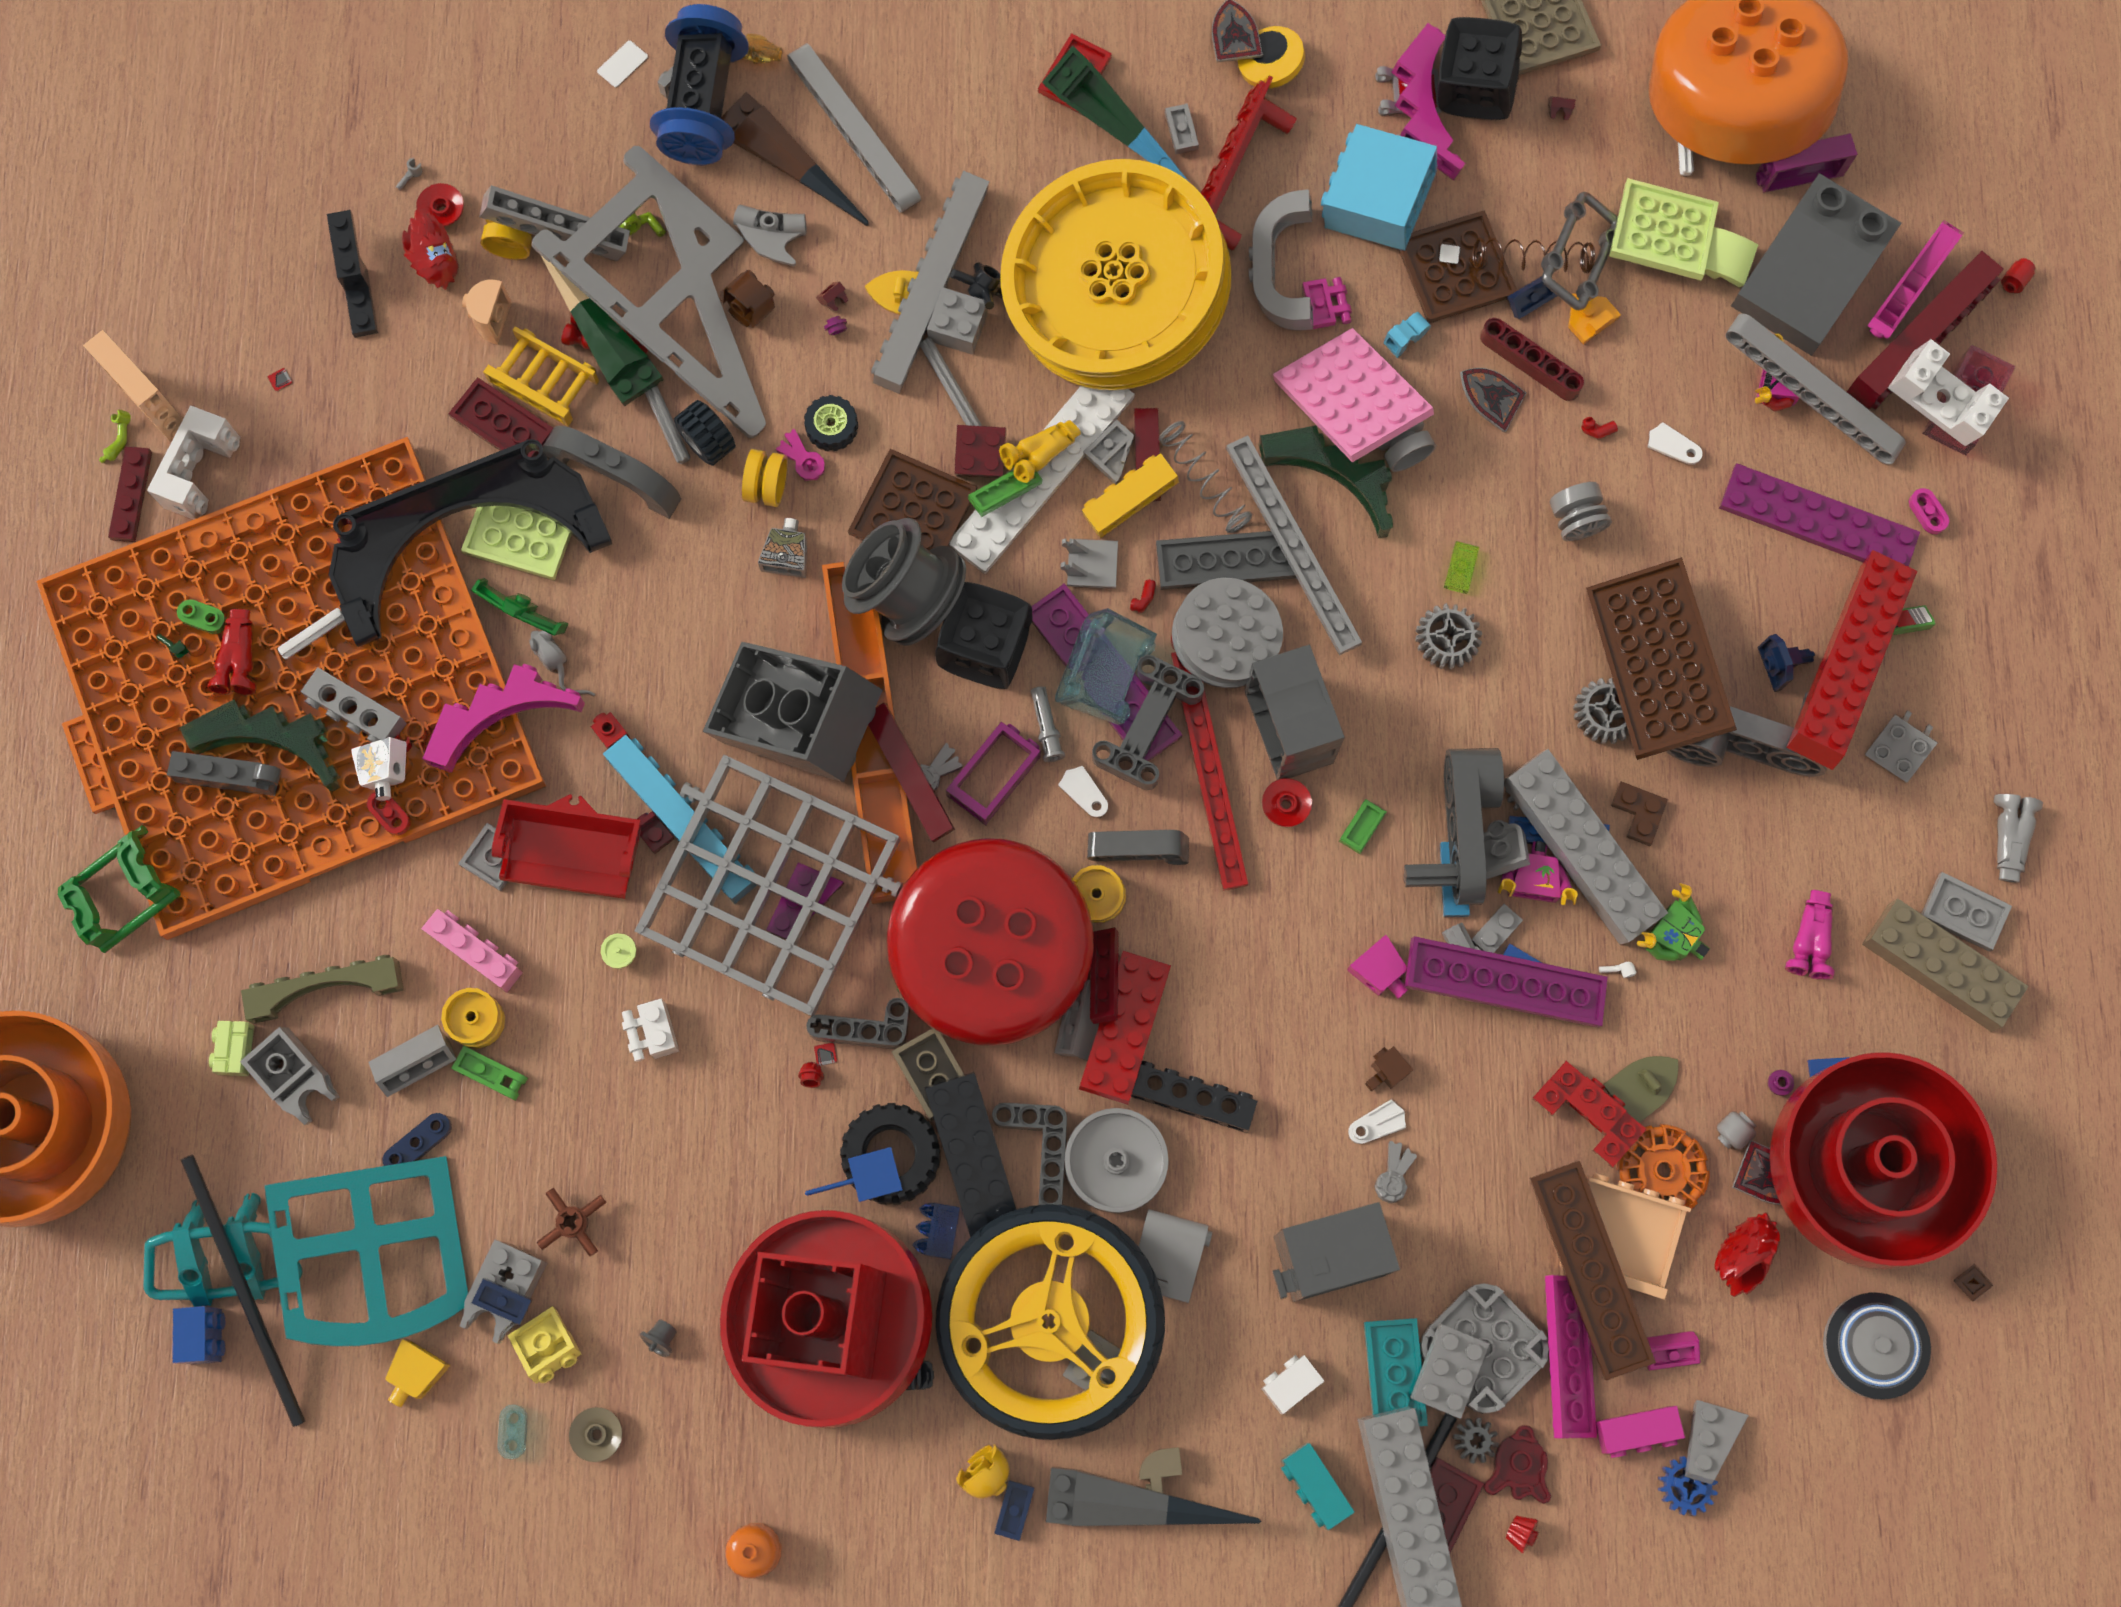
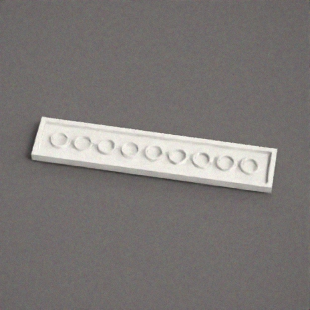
M1080 386L1044 430L1059 422L1065 423L1071 420L1080 429L1081 435L1075 438L1073 444L1069 445L1042 470L1037 472L1043 479L1042 484L983 517L975 509L954 534L949 546L958 555L986 574L1085 457L1083 451L1115 422L1135 398V394L1129 389L1099 390Z

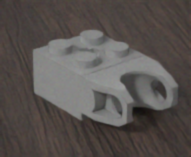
M279 1027L240 1061L270 1098L275 1100L282 1110L294 1115L304 1125H309L313 1121L306 1107V1098L310 1092L317 1090L331 1101H336L339 1098L338 1093L333 1087L330 1075L289 1028ZM280 1059L284 1061L283 1068L278 1067L281 1064L279 1062Z
M494 1240L465 1299L464 1315L460 1327L468 1329L480 1314L488 1312L471 1303L483 1278H487L531 1298L547 1262L501 1241ZM513 1269L511 1271L514 1274L513 1279L505 1280L506 1272ZM492 1313L496 1322L492 1341L501 1344L506 1334L516 1323Z

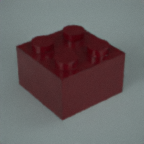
M957 425L954 474L956 476L1000 478L1003 476L1005 465L1001 460L999 448L1006 443V427Z

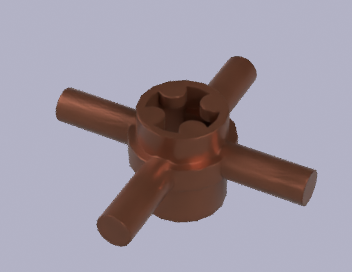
M554 1188L548 1190L545 1194L558 1211L556 1228L536 1242L541 1250H544L558 1238L565 1236L567 1238H577L589 1257L596 1254L598 1250L585 1231L588 1226L587 1217L607 1203L604 1197L599 1195L580 1209L574 1206L567 1207ZM576 1215L578 1219L574 1223L577 1227L574 1229L565 1225L566 1219Z

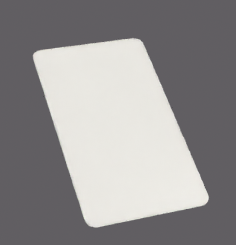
M629 40L597 70V73L611 85L617 87L648 58V55Z

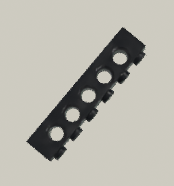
M1141 1062L1137 1075L1138 1078L1135 1081L1131 1097L1248 1133L1258 1102L1253 1100V1095L1238 1091L1237 1095L1228 1092L1229 1088L1226 1086L1214 1084L1212 1087L1203 1084L1204 1080L1198 1077L1189 1076V1079L1180 1077L1179 1072L1165 1068L1164 1071L1154 1069L1155 1065L1150 1062ZM1151 1078H1158L1162 1083V1087L1158 1090H1152L1147 1082ZM1177 1085L1183 1086L1186 1089V1096L1183 1098L1175 1097L1172 1093L1173 1087ZM1200 1093L1208 1094L1211 1098V1103L1206 1106L1200 1105L1197 1101V1095ZM1224 1101L1234 1103L1235 1111L1233 1113H1226L1222 1110L1221 1105Z

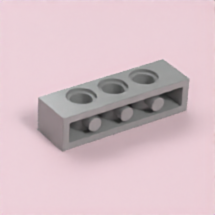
M318 667L301 690V693L307 698L305 700L307 704L317 710L319 707L327 710L326 715L337 722L340 719L348 723L346 727L359 735L361 731L367 734V740L371 743L389 737L395 738L407 724L399 715ZM336 693V698L333 701L327 702L328 696ZM357 705L354 713L347 714L351 706ZM372 718H378L374 726L368 727V723Z

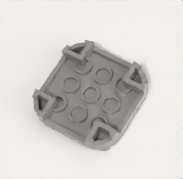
M1485 1283L1473 1285L1465 1290L1426 1329L1420 1342L1421 1356L1425 1361L1438 1324L1441 1323L1489 1344L1466 1404L1473 1411L1482 1414L1496 1412L1505 1407V1404L1545 1366L1548 1361L1549 1352L1548 1338L1544 1332L1539 1330L1503 1293L1502 1289L1496 1285Z

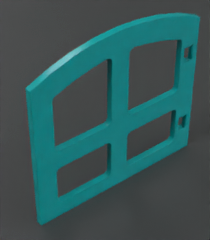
M446 1156L264 1186L286 1339L331 1347L381 1344L427 1330L464 1309L468 1289ZM422 1176L429 1179L434 1209L432 1217L385 1225H376L374 1223L369 1191L371 1185ZM342 1189L350 1192L355 1225L353 1230L302 1239L293 1237L288 1204L290 1198ZM285 1211L287 1226L277 1228L275 1212ZM436 1237L439 1241L446 1293L420 1308L397 1317H390L387 1310L379 1247ZM357 1251L360 1258L368 1321L366 1323H335L307 1319L304 1315L297 1262L308 1258ZM287 1293L297 1294L298 1308L289 1310Z

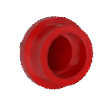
M816 1062L803 1064L798 1073L800 1084L808 1088L819 1087L824 1079L821 1066L816 1064Z

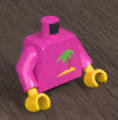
M1532 842V851L1529 854L1530 865L1502 874L1501 884L1497 891L1501 894L1504 889L1508 891L1509 897L1513 896L1556 903L1561 895V905L1566 904V899L1573 901V905H1576L1578 896L1577 891L1572 889L1563 866L1559 865L1558 858L1546 856L1547 844L1544 842Z

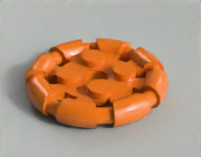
M1660 1124V1127L1646 1126V1131L1616 1164V1171H1619L1620 1181L1635 1185L1633 1189L1635 1191L1642 1192L1646 1188L1659 1192V1198L1661 1199L1672 1196L1685 1200L1684 1206L1692 1210L1698 1204L1697 1200L1700 1196L1705 1195L1709 1184L1710 1171H1707L1706 1161L1708 1159L1699 1142L1695 1138L1691 1139L1685 1134L1686 1131L1681 1128L1667 1124ZM1661 1137L1663 1144L1656 1145L1655 1138ZM1679 1142L1686 1147L1683 1153L1675 1148ZM1637 1147H1641L1645 1151L1640 1156L1634 1153ZM1660 1163H1664L1670 1168V1175L1667 1178L1661 1177L1657 1172V1167ZM1690 1163L1696 1164L1697 1172H1691ZM1637 1168L1638 1178L1631 1179L1629 1169ZM1686 1184L1692 1188L1689 1194L1682 1190Z

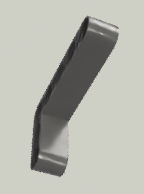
M1000 1103L996 1105L992 1116L994 1123L999 1128L1043 1131L1038 1205H1062L1067 1128L1065 1110L1053 1105ZM1004 1109L1010 1111L1011 1118L1009 1121L1000 1122L997 1119L999 1111ZM1027 1111H1033L1036 1113L1037 1119L1034 1123H1025L1022 1119L1023 1114ZM1055 1112L1061 1114L1063 1117L1062 1122L1059 1125H1052L1048 1121L1050 1114ZM1051 1138L1060 1140V1149L1057 1151L1049 1150L1046 1146L1048 1140ZM1056 1164L1060 1169L1059 1174L1055 1177L1046 1175L1045 1168L1047 1165ZM1047 1190H1055L1058 1194L1057 1201L1047 1203L1043 1198L1044 1193Z

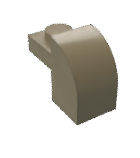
M1179 1447L1156 1450L1143 1460L1139 1470V1480L1150 1479V1484H1145L1146 1489L1163 1493L1161 1477L1182 1475Z

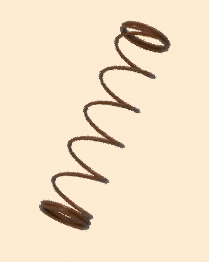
M1478 238L1473 246V265L1476 269L1483 267L1486 260V246L1490 241H1496L1501 250L1500 268L1502 270L1504 268V255L1507 247L1511 242H1517L1522 250L1521 268L1524 270L1526 264L1525 256L1531 244L1539 243L1545 256L1548 254L1551 246L1556 244L1557 241H1554L1545 252L1541 242L1534 240L1527 246L1524 252L1523 246L1516 239L1511 240L1503 251L1497 239L1492 238L1486 243L1483 238ZM1481 241L1482 252L1478 266L1477 249L1479 242ZM1575 242L1568 252L1564 248V272L1568 269L1570 250L1576 244L1582 245L1580 255L1582 271L1584 273L1591 272L1595 262V248L1591 242H1587L1584 245L1581 242ZM1588 245H1589L1590 251H1591L1590 265H1589L1588 252H1587V250H1586L1587 247H1588ZM1585 253H1586V258H1587V269L1585 268V263H1584V261H1585Z

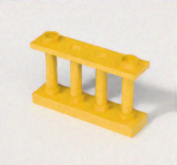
M515 326L512 330L518 340L517 344L501 367L494 368L489 364L483 371L487 381L568 427L573 420L569 411V405L586 380L596 385L598 384L599 379L596 369L586 362L581 364L542 342L528 329L524 328L521 330ZM526 346L538 351L521 378L515 380L509 376L508 372ZM548 357L557 362L558 365L542 388L535 391L529 388V382ZM567 368L577 373V378L561 401L554 402L549 399L548 395Z

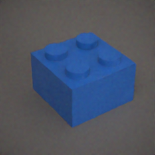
M207 1306L173 1309V1363L203 1364L222 1362V1356L225 1354V1342L222 1340V1329L225 1328V1315L222 1313V1309Z

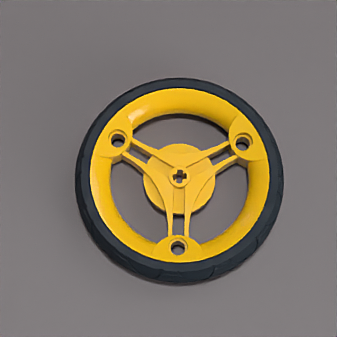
M1054 1204L1028 1206L1011 1211L992 1220L979 1229L956 1254L946 1272L938 1296L936 1308L937 1343L942 1362L951 1382L961 1397L983 1418L1010 1433L1041 1440L1068 1439L1085 1435L1111 1423L1133 1405L1143 1393L1155 1372L1162 1352L1165 1335L1164 1301L1157 1277L1148 1259L1138 1245L1115 1224L1097 1214L1077 1207ZM1065 1235H1070L1074 1241L1073 1247L1069 1250H1064L1060 1245V1240ZM1045 1244L1052 1251L1045 1279L1042 1282L1029 1286L1018 1296L1012 1307L1010 1319L993 1328L983 1330L982 1327L975 1323V1310L980 1291L988 1276L1003 1260L1017 1251ZM1086 1253L1093 1257L1109 1272L1119 1288L1125 1307L1126 1329L1118 1357L1108 1359L1088 1337L1090 1326L1089 1311L1084 1299L1072 1285L1076 1256ZM1059 1255L1069 1257L1064 1283L1053 1281ZM1045 1315L1048 1317L1055 1316L1053 1322L1056 1325L1054 1328L1052 1326L1047 1328L1044 1325L1047 1322L1044 1318ZM1011 1327L1014 1340L991 1347L987 1334ZM972 1338H977L981 1342V1349L977 1353L969 1349L968 1344ZM1082 1345L1102 1362L1095 1371L1075 1353ZM1009 1347H1019L1024 1353L1040 1361L1054 1362L1068 1358L1091 1376L1089 1388L1081 1393L1066 1398L1041 1399L1024 1395L1007 1386L992 1372L987 1364L991 1352ZM1111 1369L1114 1371L1116 1377L1112 1384H1107L1102 1380L1103 1370Z

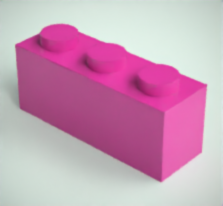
M1668 1406L1596 1421L1602 1454L1610 1453L1611 1458L1627 1455L1626 1450L1636 1448L1637 1453L1652 1450V1445L1661 1443L1662 1447L1678 1445L1677 1439L1685 1438L1677 1406Z

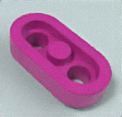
M1921 488L1910 496L1909 506L1926 532L1934 535L1940 534L1948 527L1949 517L1932 491ZM1918 500L1922 501L1924 506L1919 505ZM1931 520L1935 521L1937 526L1932 525Z

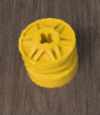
M487 219L485 220L487 224L484 225L480 242L485 250L506 259L520 260L529 257L533 240L531 235L533 234Z

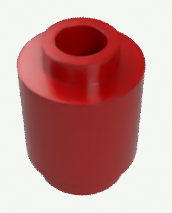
M2026 258L2015 261L2001 279V284L2005 291L2015 294L2021 293L2035 274L2034 263Z

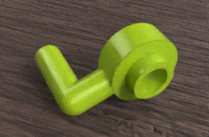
M651 212L639 216L633 213L619 226L630 230L629 236L637 232L641 225L645 223L650 225L658 237H662L666 233L665 229Z

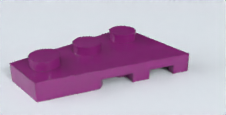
M798 862L786 888L807 898L820 871ZM830 877L818 903L824 906L829 901L828 899L844 885V882ZM781 897L766 931L786 940L803 906Z

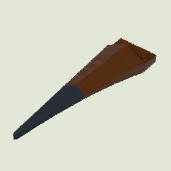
M747 92L721 117L733 129L735 145L791 176L865 226H869V222L767 108L759 104Z

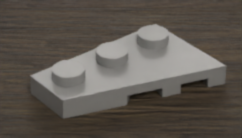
M1697 1400L1693 1407L1685 1477L1712 1484L1748 1415Z

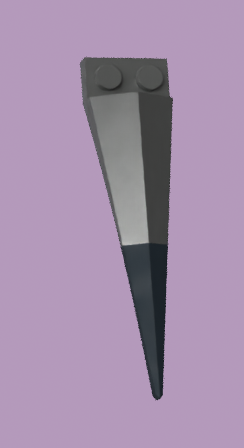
M1051 1467L1046 1515L1047 1523L1072 1526L1259 1524L1261 1522L1256 1517L1167 1495L1085 1471Z

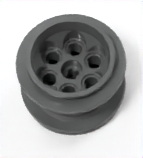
M912 518L888 521L875 528L853 553L842 580L846 609L853 614L865 613L872 609L876 610L882 615L881 626L884 636L903 646L912 645L923 640L943 622L954 607L966 577V564L952 547L939 546L928 550L920 544L921 528L919 523Z

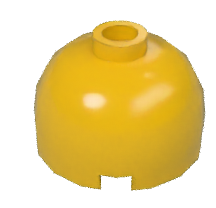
M987 1445L968 1459L967 1462L971 1465L966 1471L961 1468L956 1478L957 1484L970 1496L979 1499L988 1498L993 1495L998 1496L1007 1486L1006 1481L1010 1471L1008 1460L996 1445H993V1448Z

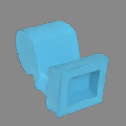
M1415 312L1406 321L1403 320L1400 325H1395L1388 331L1383 343L1398 358L1406 350L1410 340L1415 343L1419 341L1429 331L1431 324L1419 312Z

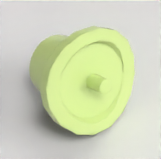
M616 933L610 935L601 945L602 959L612 968L621 969L627 967L636 956L635 942L625 934Z

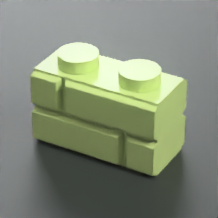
M243 1021L217 1022V1027H214L212 1031V1042L215 1043L214 1053H211L209 1056V1067L212 1068L213 1073L228 1076H249V1072L240 1061L252 1051L255 1025Z

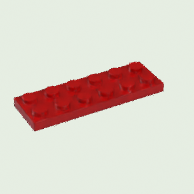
M1122 952L1118 964V1020L1099 1024L1079 1090L1127 1105L1129 1104L1171 965L1130 952Z

